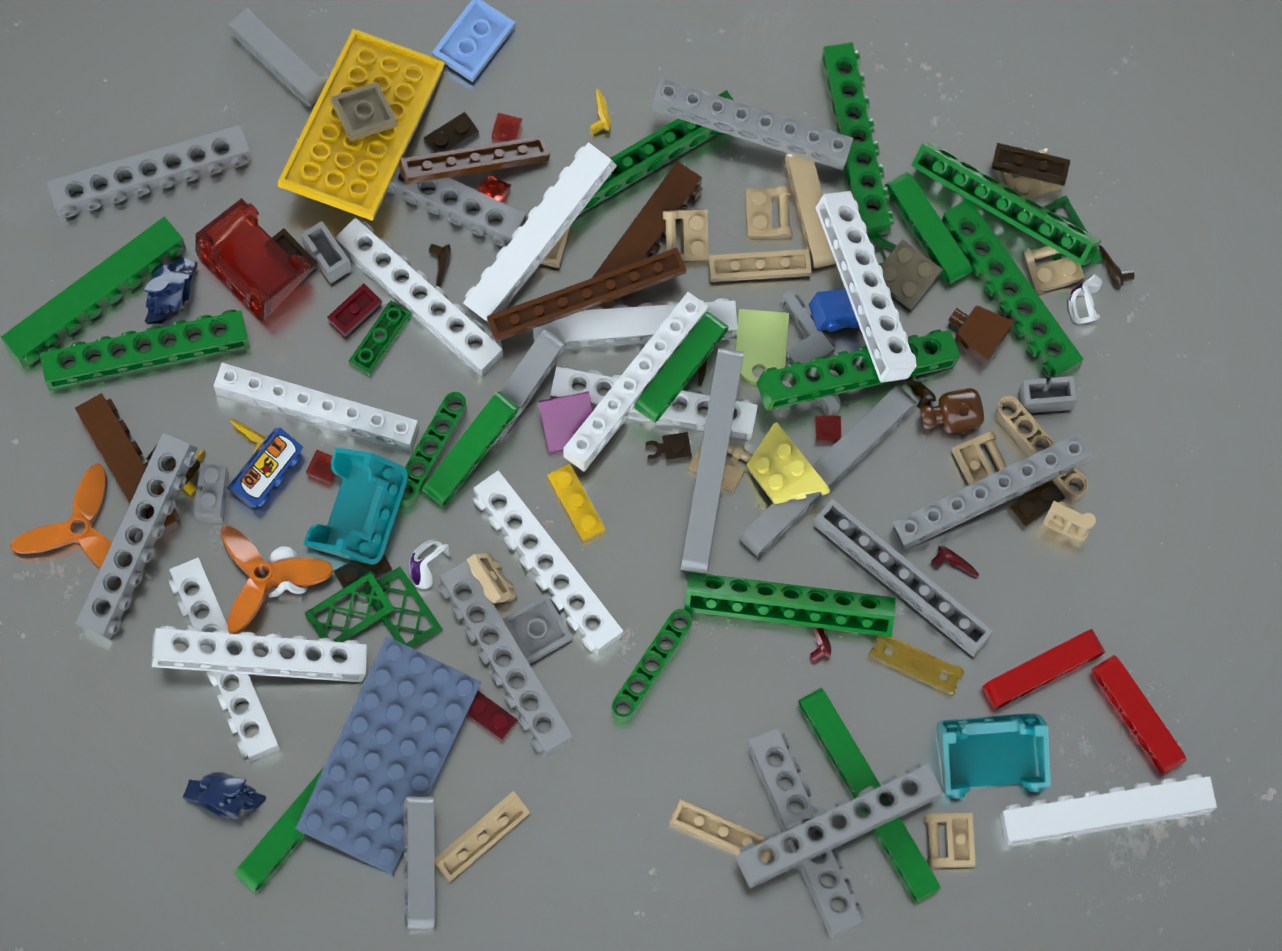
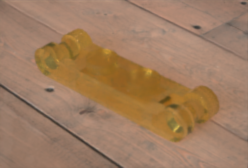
M877 636L876 640L878 642L869 652L871 658L947 694H955L957 689L956 683L958 679H962L965 672L962 668L942 661L893 637ZM887 646L894 649L891 656L884 652ZM941 672L948 674L946 681L939 679Z

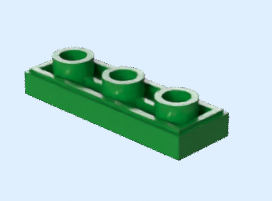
M390 300L349 359V364L371 376L412 317V313ZM378 335L384 336L383 339H377L376 337Z

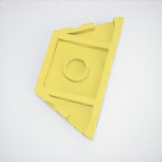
M777 422L774 423L746 464L752 476L774 504L784 503L791 499L807 498L806 494L821 492L822 495L828 494L830 490L827 484Z

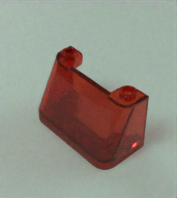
M241 198L196 233L195 251L204 266L258 320L264 321L309 275L310 264L303 255L293 254L289 256L258 224L257 216L259 213L255 206L251 203L247 204Z

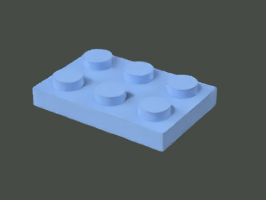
M471 0L432 51V56L444 61L445 65L474 82L515 28V21L482 0Z

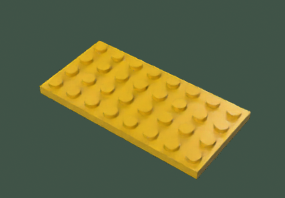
M352 29L278 180V187L373 221L399 166V160L403 158L445 68V62ZM378 82L397 119V127L350 142L331 104V96Z

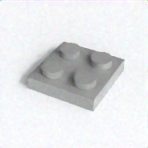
M547 594L502 619L529 664L573 640L571 633Z

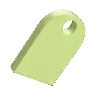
M739 309L735 351L744 352L740 377L747 383L757 386L756 383L759 378L755 377L752 373V370L756 367H762L765 370L772 367L777 369L785 368L789 313Z

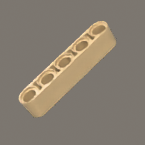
M786 154V167L806 246L810 250L812 268L836 264L815 208L823 196L815 163L812 160L793 154Z
M1011 396L1000 400L995 417L998 423L1028 457L1038 453L1035 449L1037 445L1048 448L1056 444L1019 400ZM1009 407L1014 411V414L1007 415L1002 411V408ZM1026 426L1030 429L1031 433L1022 434L1018 427ZM1078 468L1052 479L1066 497L1065 500L1069 502L1080 501L1088 487L1086 478ZM1069 484H1077L1081 491H1071Z

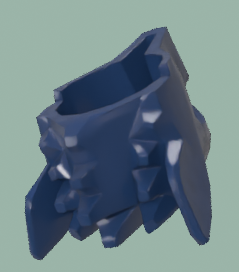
M180 256L175 264L166 263L154 272L151 281L143 290L148 292L146 323L163 321L170 311L176 313L178 310H184L185 302H189L192 280L197 269L196 261Z
M213 772L205 775L200 781L189 780L182 798L202 806L218 817L223 815L231 819L237 818L240 810L256 809L265 800L266 796L257 793L253 787L247 785L246 779L234 777L225 772Z

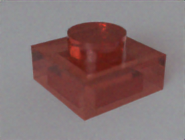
M498 113L491 135L492 139L503 142L517 140L522 125V118Z
M489 175L478 186L477 191L501 202L510 193L511 184Z
M815 416V443H837L841 439V416Z
M316 450L306 470V475L330 485L335 475L331 469L332 456Z

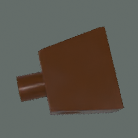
M975 306L969 316L956 308L948 320L959 327L954 339L956 343L983 367L986 366L1011 331L1014 323L1012 320L981 306Z

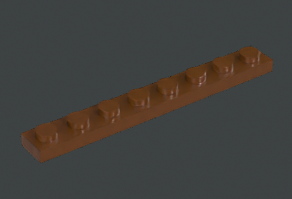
M674 248L486 316L495 342L686 274V267L678 248Z

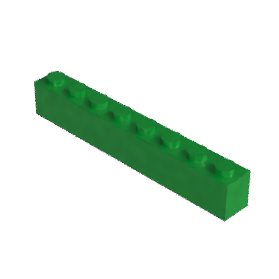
M164 216L3 334L1 339L4 345L22 367L35 363L40 358V353H43L48 348L58 346L61 339L67 334L77 332L81 328V324L86 320L96 318L109 303H116L128 289L138 287L150 273L154 274L170 258L175 259L181 255L186 247L182 236Z

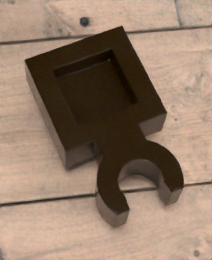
M688 432L662 436L663 443H658L654 440L645 443L646 449L654 448L657 451L653 455H648L647 459L649 462H655L661 456H665L666 463L692 459Z

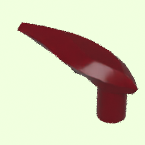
M938 546L940 553L931 560L937 568L948 560L953 566L959 567L975 577L980 575L966 560L944 546Z
M813 627L815 639L820 647L813 651L810 656L817 662L825 655L827 657L831 656V644L824 628Z

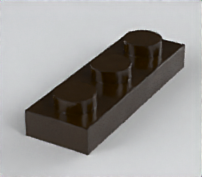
M997 143L991 169L1065 186L1071 160Z

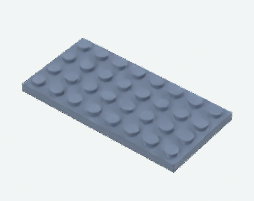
M386 636L295 829L392 874L404 850L405 797L429 796L481 681Z

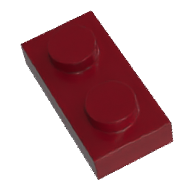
M363 283L327 316V319L346 337L382 304V300Z
M478 690L466 714L468 718L501 742L504 741L518 722L517 718Z

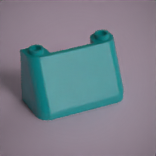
M335 447L331 459V469L334 474L343 479L327 526L321 524L312 525L306 534L303 545L358 562L376 564L384 554L407 484V470L402 465L371 452Z
M1032 713L950 719L937 722L945 795H949L951 798L965 797V793L970 791L971 787L1022 784L1031 792L1043 791L1045 787H1051L1048 724L1041 715Z

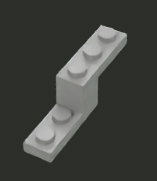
M790 290L781 295V306L789 313L791 319L806 337V339L787 351L786 361L788 364L794 362L803 364L820 356L824 358L833 357L835 344L828 334L824 335L822 331H817L812 314L809 315L806 312L802 299L798 295L794 296ZM806 376L808 380L815 382L813 377ZM837 394L816 399L830 419L839 413V403L841 401Z

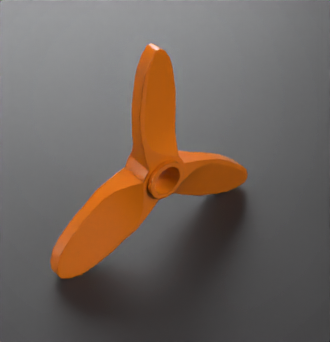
M94 464L84 474L74 497L72 517L67 522L46 525L23 533L11 542V550L20 554L40 553L74 542L80 544L90 560L101 569L112 544L107 537L92 527L101 509L106 490V473L102 465ZM76 526H86L83 533H73V530ZM124 560V564L127 567L128 564L126 560Z
M223 526L221 529V539L228 554L250 577L230 611L227 621L229 634H239L249 625L261 607L267 591L273 587L277 588L282 582L286 581L298 587L310 586L327 580L333 574V566L322 559L295 558L272 564L264 562L253 543L240 531L230 526ZM261 575H267L265 578H258Z

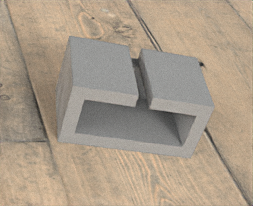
M323 221L301 233L304 247L318 263V267L330 284L352 271L349 258Z
M1074 376L1051 378L1047 391H1043L1047 383L1046 378L1022 381L1019 389L1020 400L1029 413L1073 410L1077 402Z
M200 463L199 491L196 494L194 509L198 522L223 524L229 472L226 465Z

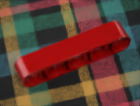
M1090 629L988 681L982 688L994 710H997L1097 659L1106 651L1094 630Z
M1112 655L1093 667L1091 671L1097 683L1157 770L1162 775H1166L1186 762L1184 752L1119 658Z

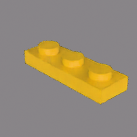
M569 463L547 474L552 488L582 543L605 533L606 529L571 464Z

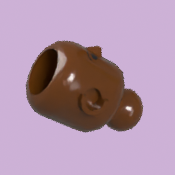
M966 388L944 393L938 400V406L925 405L921 407L920 417L925 429H932L938 424H943V428L947 433L962 431L964 435L970 429L977 428L983 424L984 410L979 392L973 388Z

